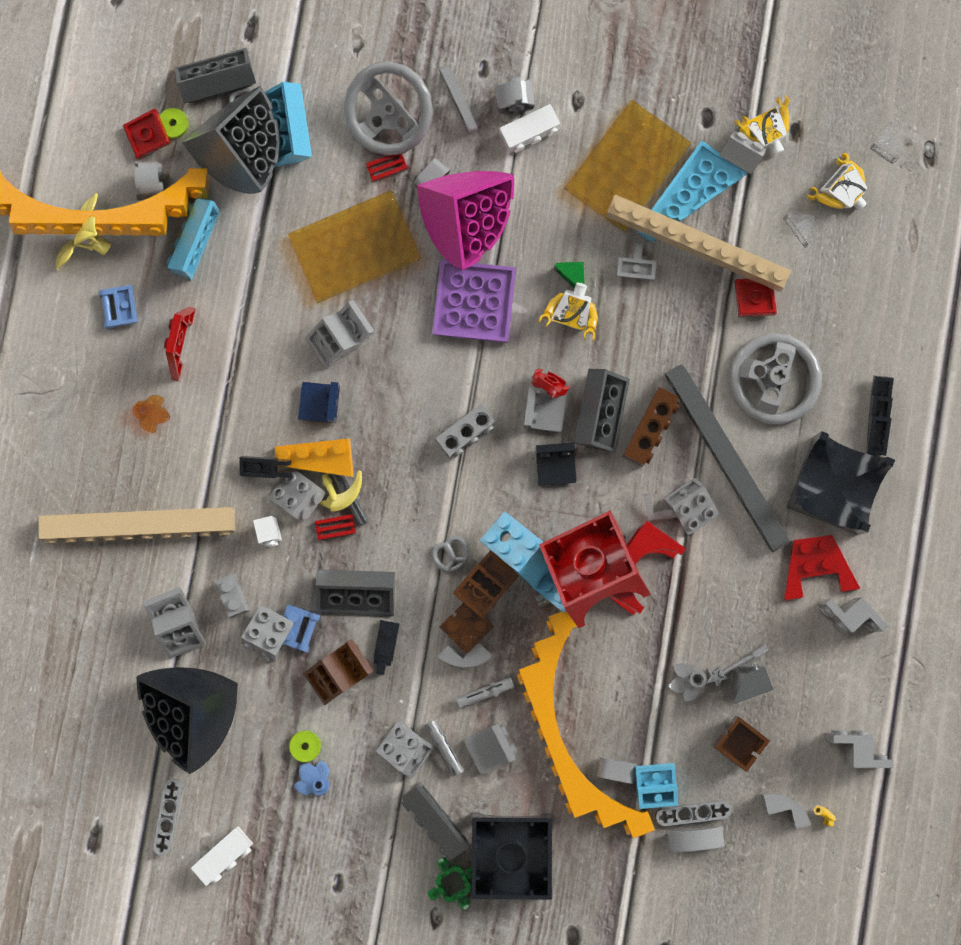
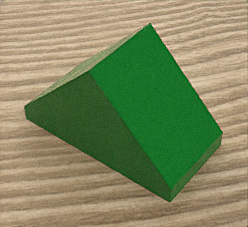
M558 262L554 265L553 270L574 289L576 283L585 284L584 262Z

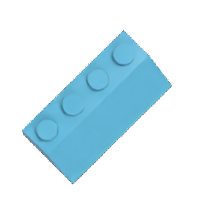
M281 82L265 91L272 105L271 112L274 120H277L279 130V155L277 164L274 167L300 163L312 157L301 84Z
M196 199L195 203L190 205L188 211L190 215L187 221L183 222L181 227L183 232L180 238L176 239L174 244L175 251L173 255L169 256L167 261L170 272L192 280L220 213L215 202L211 200Z

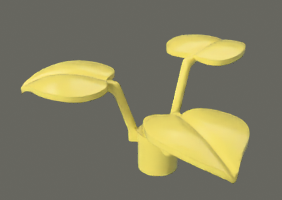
M95 193L86 200L80 210L93 211L97 196H99L98 193ZM89 217L81 226L74 240H68L61 247L56 258V270H59V267L68 261L74 248L77 246L87 248L90 251L94 249L102 255L108 252L111 242L103 238L102 235L96 236L95 217ZM88 239V242H87V243L90 244V245H85V244H82L81 242H83V241H85V240Z

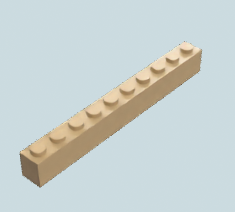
M618 195L614 196L606 215L609 219L778 292H781L785 287L791 270Z
M233 507L39 516V539L45 540V543H57L59 539H64V542L71 543L81 538H84V542L96 541V538H103V541H113L115 537H122V540H134V536H142V539H153V535H161V538H173L172 534H180V537H192V533H199V536H211L213 532H218L219 536L230 535V532H235V509Z

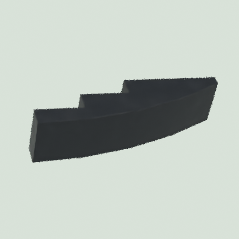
M873 375L867 433V454L883 456L887 454L892 420L890 415L893 401L891 397L893 377Z

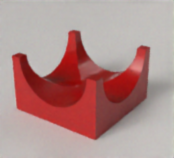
M611 510L539 544L562 604L578 628L586 625L584 619L589 609L608 596L623 592L637 593L643 598L651 595L628 549L624 532Z
M648 521L639 526L627 543L635 564L647 554H663L674 559L677 553L682 555L686 550L684 546ZM623 592L608 596L609 599L632 615L636 612L641 614L645 608L636 599L633 592Z

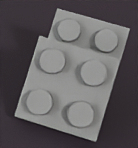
M351 300L339 312L323 318L305 338L325 368H328L341 356L355 351L374 330L355 301Z
M180 587L143 601L144 608L152 619L155 637L169 659L205 645L204 638L197 628L194 611Z
M862 597L853 598L842 609L832 599H823L818 604L821 608L819 611L827 619L831 618L834 622L833 626L840 633L842 631L843 633H853L862 624L870 632L872 630L874 632H884L889 627Z
M831 730V733H826V741L845 743V765L853 768H893V760L888 759L887 755L873 754V736L868 735L867 731L851 730V733H847V731Z

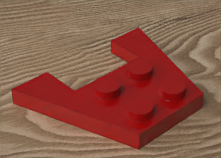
M187 307L175 313L173 319L169 321L168 329L170 334L169 338L166 337L164 349H166L165 352L172 380L179 381L183 366L180 357L187 328L193 324L196 308Z
M833 535L793 540L783 600L804 597L801 578L833 573L838 575L840 592L861 589Z

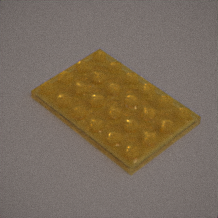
M631 99L564 189L625 233L629 228L628 226L606 217L614 196L618 195L645 207L692 143Z
M392 190L288 233L317 303L421 260L419 251Z

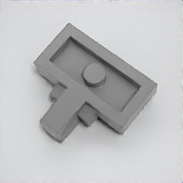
M635 245L634 255L629 254V258H618L616 277L654 281L657 261L646 260V256H642L643 245Z

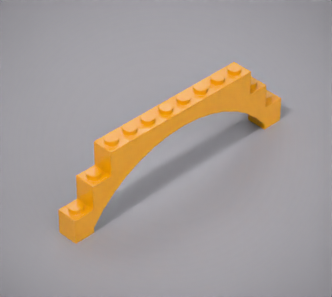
M188 168V173L176 183L148 199L120 208L82 211L54 207L37 201L10 184L3 177L0 170V215H10L9 225L13 234L76 235L83 223L91 216L95 217L96 236L166 235L168 217H187L189 198H208L210 179L207 169Z
M567 611L548 617L549 621H546L549 631L554 632L555 635L533 643L534 647L531 648L535 659L539 658L540 661L518 669L519 674H517L520 686L524 684L527 692L523 694L527 704H532L533 710L530 712L534 722L538 721L540 729H537L541 741L545 739L547 747L544 748L547 758H552L554 766H551L555 777L559 776L561 781L558 787L561 795H566L568 803H565L569 815L573 813L574 818L596 810L597 813H594L598 825L602 824L603 828L625 820L626 823L623 824L626 834H630L632 838L654 831L655 829L647 810L639 811L630 808L601 792L581 773L567 752L556 722L553 687L560 653L572 628L577 626Z

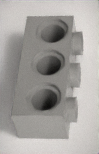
M480 404L435 439L449 458L452 456L456 458L464 452L463 448L469 445L471 447L478 442L479 439L477 437L481 434L487 435L494 429L495 421L483 405ZM478 417H485L487 423L483 426L476 423ZM464 428H469L472 434L469 437H463L461 431ZM450 439L455 440L457 443L453 449L446 447V442Z

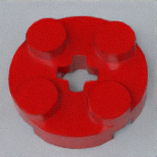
M543 369L535 370L531 382L534 387L546 390L547 394L553 398H557L558 395H566L570 387L569 385L565 386L566 381L550 371L545 374L542 373Z

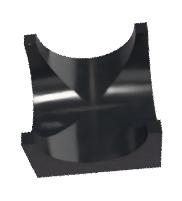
M821 431L813 436L786 508L856 535L868 533L871 527L869 516L875 496L887 472L893 467L895 459L877 457L853 450L834 441L829 437L828 433Z
M472 813L471 899L552 900V816L550 813L533 816H495Z

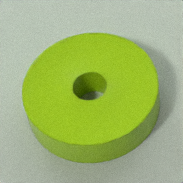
M169 108L160 114L169 139H179L187 133L189 121L183 111L177 108ZM176 121L175 126H170L171 122Z
M300 731L290 741V752L300 762L312 761L321 751L320 738L312 731ZM305 742L309 745L307 750L302 748V744Z

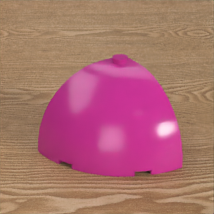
M497 171L463 172L446 175L417 185L420 211L426 230L435 247L453 266L461 270L472 266L481 259V256L487 250L490 251L498 241L511 212L509 206L511 199L514 197L513 174Z

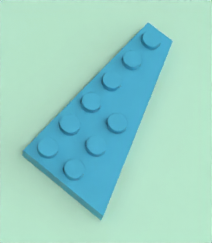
M701 141L654 205L652 211L681 222L742 179L748 172L721 157L718 151ZM636 230L638 234L652 243L656 240V238Z

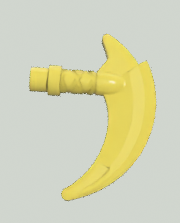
M357 471V476L352 486L341 494H336L332 485L333 481L328 473L321 476L329 496L327 500L321 501L320 504L330 508L331 512L345 509L357 498L362 484L361 471Z

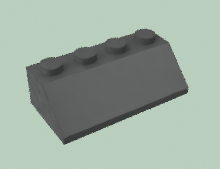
M247 48L175 67L177 86L183 103H195L202 98H213L220 93H230L235 89L241 87L248 88L256 84Z
M588 369L574 438L575 444L612 453L616 452L630 381L629 378L606 369Z
M317 570L315 584L317 614L394 616L395 572Z
M745 664L738 667L739 671L734 672L723 699L726 702L736 704L774 690L766 668L758 664Z
M421 781L402 796L404 808L408 812L412 810L416 815L414 820L420 827L424 825L428 830L427 836L433 843L437 841L441 846L439 851L445 858L449 856L452 860L470 847L468 839Z

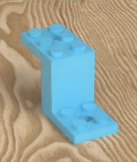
M504 511L479 541L506 562L527 584L565 613L566 610L539 546L543 541ZM505 534H510V538L507 541H502Z

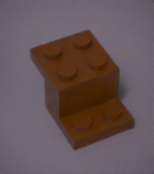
M490 550L453 594L483 619L519 575Z
M351 639L318 661L303 674L323 704L326 705L374 671L360 652L359 647Z

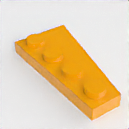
M349 438L274 446L277 459L291 460V465L283 467L354 477Z

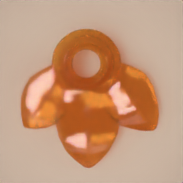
M159 395L149 396L145 401H138L133 406L134 416L139 419L140 426L149 433H156L157 423H164L170 419L168 411L161 407L164 398ZM142 407L146 408V412L144 414L140 413V409Z

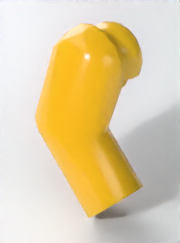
M819 805L814 807V813L824 817L823 824L832 827L834 821H836L835 816L825 807Z

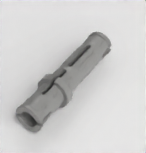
M511 677L496 683L493 681L486 687L456 697L460 709L487 698L498 697L500 693L515 687Z
M434 719L425 724L424 726L433 739L432 743L439 749L452 775L456 776L463 772L464 769L450 747L446 734H443L436 720Z

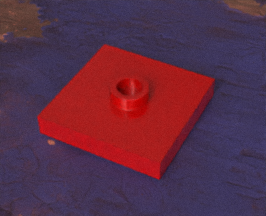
M155 108L123 124L135 157L138 160L171 144L159 113Z
M735 279L738 317L774 316L777 314L773 289L750 279Z

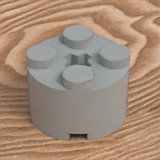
M519 77L510 78L507 83L495 84L497 108L500 114H512L511 111L524 113L534 108L535 100L532 80L520 81Z
M158 161L135 162L134 173L135 188L138 192L136 194L137 200H145L164 191L163 182H160V179H163L162 163H158Z

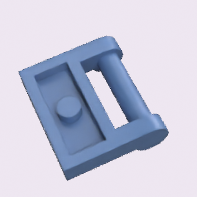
M132 285L99 291L105 322H103L104 329L138 323ZM114 295L116 320H112L109 297Z
M287 605L283 617L291 620L293 627L283 644L308 652L310 648L308 645L320 615ZM304 617H308L309 621L301 643H298L296 640Z

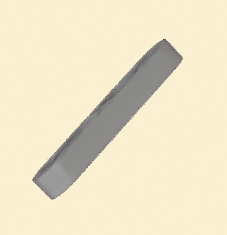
M447 65L440 68L441 77L467 132L471 134L478 131L476 122L450 67Z
M176 778L168 780L163 787L153 843L154 852L160 856L168 854L173 846L183 789L181 781ZM173 782L178 787V790L173 792V797L177 796V800L166 798V795H171V789L168 786L172 785ZM168 801L173 802L175 805V809L171 813L167 812L164 807ZM168 821L171 823V830L169 832H164L161 829L162 822ZM159 834L163 836L170 835V839L165 838L164 844L168 848L161 851V847H158V844L163 841V837H159Z
M723 800L663 807L657 810L655 819L662 826L728 818L732 813V808L728 802ZM721 804L727 808V811H724V815L720 812H714L715 816L712 817L710 805H714V809H719ZM702 806L708 809V815L704 818L698 815V809ZM681 809H687L689 812V817L686 820H681L678 816ZM672 810H675L674 815L677 821L673 822V817L667 818L666 822L659 819V816H662V812L665 811L667 815H672Z

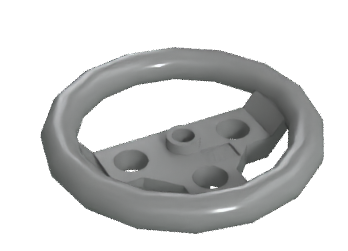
M390 61L371 64L355 76L347 88L344 102L346 123L355 140L374 153L385 156L404 154L417 146L430 128L433 114L430 92L422 78L406 65ZM390 73L402 76L413 85L421 105L419 125L404 108L403 102L395 98L386 86L374 76ZM376 89H380L383 93L380 100L375 97ZM359 91L363 92L371 100V114L360 124L357 120L355 109ZM376 116H379L382 119V125L380 127L376 126L374 123V118ZM402 117L408 121L406 128L400 126L399 121ZM384 129H396L402 136L403 141L384 144L373 140V138Z
M769 333L755 337L739 349L731 364L729 384L735 402L746 415L761 423L783 425L799 420L813 408L821 393L822 372L817 357L805 343L790 335ZM776 345L773 357L763 362L747 359L759 348ZM796 351L807 363L811 376L810 388L803 402L793 410L779 414L777 411L786 383L789 380V372ZM781 354L785 355L788 358L787 364L779 363L778 356ZM755 367H761L764 370V375L761 377L756 376L754 373ZM741 378L756 381L762 392L758 407H755L745 396ZM768 391H775L777 399L773 401L768 399Z

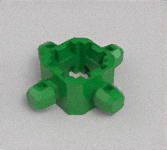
M443 856L437 860V866L439 870H442L436 878L437 888L434 886L427 894L430 900H436L440 898V895L448 902L458 900L457 904L464 910L470 907L468 896L465 897V895L469 893L471 888L469 879H472V866L467 868V871H464L463 867L457 864L449 867V861ZM458 871L465 883V887L449 895L442 883V879Z

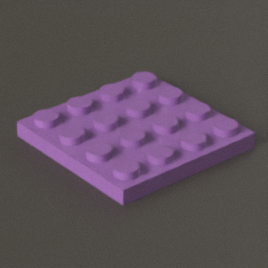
M441 260L433 335L508 343L516 267L475 263L461 270L447 260Z

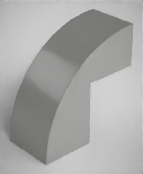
M478 643L464 658L450 645L438 657L453 666L474 667L486 662L492 655Z
M761 793L766 814L770 815L789 810L792 827L798 829L811 826L808 815L794 800L777 793Z
M709 826L701 829H678L668 832L670 852L699 851L724 846L722 826Z

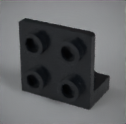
M575 442L536 445L539 486L576 483Z

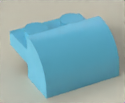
M674 763L635 766V783L639 809L678 806Z

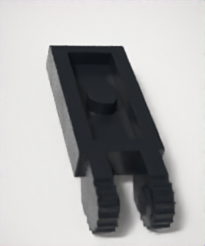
M253 456L239 457L240 476L261 478L292 476L290 471H278V465H291L290 459Z

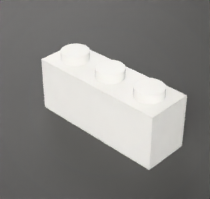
M551 104L501 127L499 134L508 152L514 151L517 153L530 143L534 145L540 142L542 137L547 135L550 137L558 133L560 122Z
M237 826L192 866L191 869L206 886L210 882L214 885L222 878L220 875L225 869L227 871L231 870L237 864L235 860L239 856L244 858L252 851L249 847L253 842Z

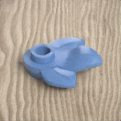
M322 760L318 762L316 767L308 763L300 764L299 775L301 780L294 784L295 789L304 795L313 793L322 796L326 794L330 787L327 779L329 775L327 764ZM321 782L322 787L317 789V783Z

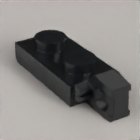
M380 620L373 663L378 664L376 674L384 675L386 665L391 666V662H393L400 623Z

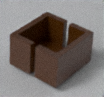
M462 603L454 611L457 615L454 617L451 614L439 627L468 654L479 643L477 638L483 639L494 626L485 617L482 619L467 605Z
M735 715L725 728L728 731L727 734L722 732L712 747L740 769L747 772L757 759V757L751 755L752 752L760 755L770 740L742 718Z

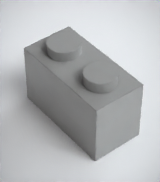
M734 130L722 149L720 156L752 175L764 156L766 149L762 144L748 139L744 133Z
M231 574L215 581L228 617L232 618L250 611L237 575Z

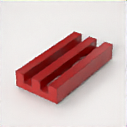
M402 154L385 156L366 163L372 182L408 170ZM396 158H400V159L395 160V161H393V162H390V163H387V164H384V165H382V166H379V167H376V168L372 169V167H375V166H377V165L383 164V163H385V162L391 161V160L396 159ZM402 163V166L374 176V173L388 169L390 167Z
M353 514L315 521L318 540L356 534ZM350 519L349 523L320 528L321 524ZM351 526V530L321 535L323 531Z

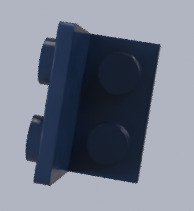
M302 382L298 419L336 423L340 384L338 382H331V384Z

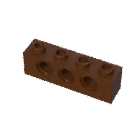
M658 387L622 457L642 467L645 463H650L654 455L651 453L653 447L659 446L663 438L660 436L662 430H667L671 423V420H669L671 413L675 414L680 405L677 402L678 396ZM664 407L666 415H658L656 408ZM654 423L657 426V432H650L647 427L648 424ZM646 440L649 444L648 449H641L639 441Z

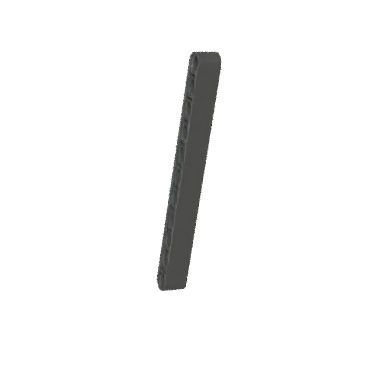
M680 364L665 373L668 383L676 396L679 397V401L771 552H775L790 543L785 531L686 368Z

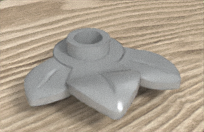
M676 664L674 670L678 676L670 682L669 689L674 692L683 693L685 702L692 701L698 697L699 690L706 685L707 677L704 672L694 670L689 664ZM695 676L700 677L699 683L693 681Z

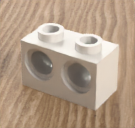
M269 516L253 520L259 544L270 548L277 546L278 542L282 541L277 518Z

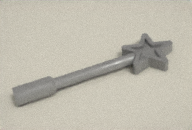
M765 644L752 651L750 655L722 670L721 666L716 671L708 668L707 670L711 676L707 683L715 682L717 688H720L721 680L728 679L727 676H724L725 674L749 660L756 659L768 652L767 646Z

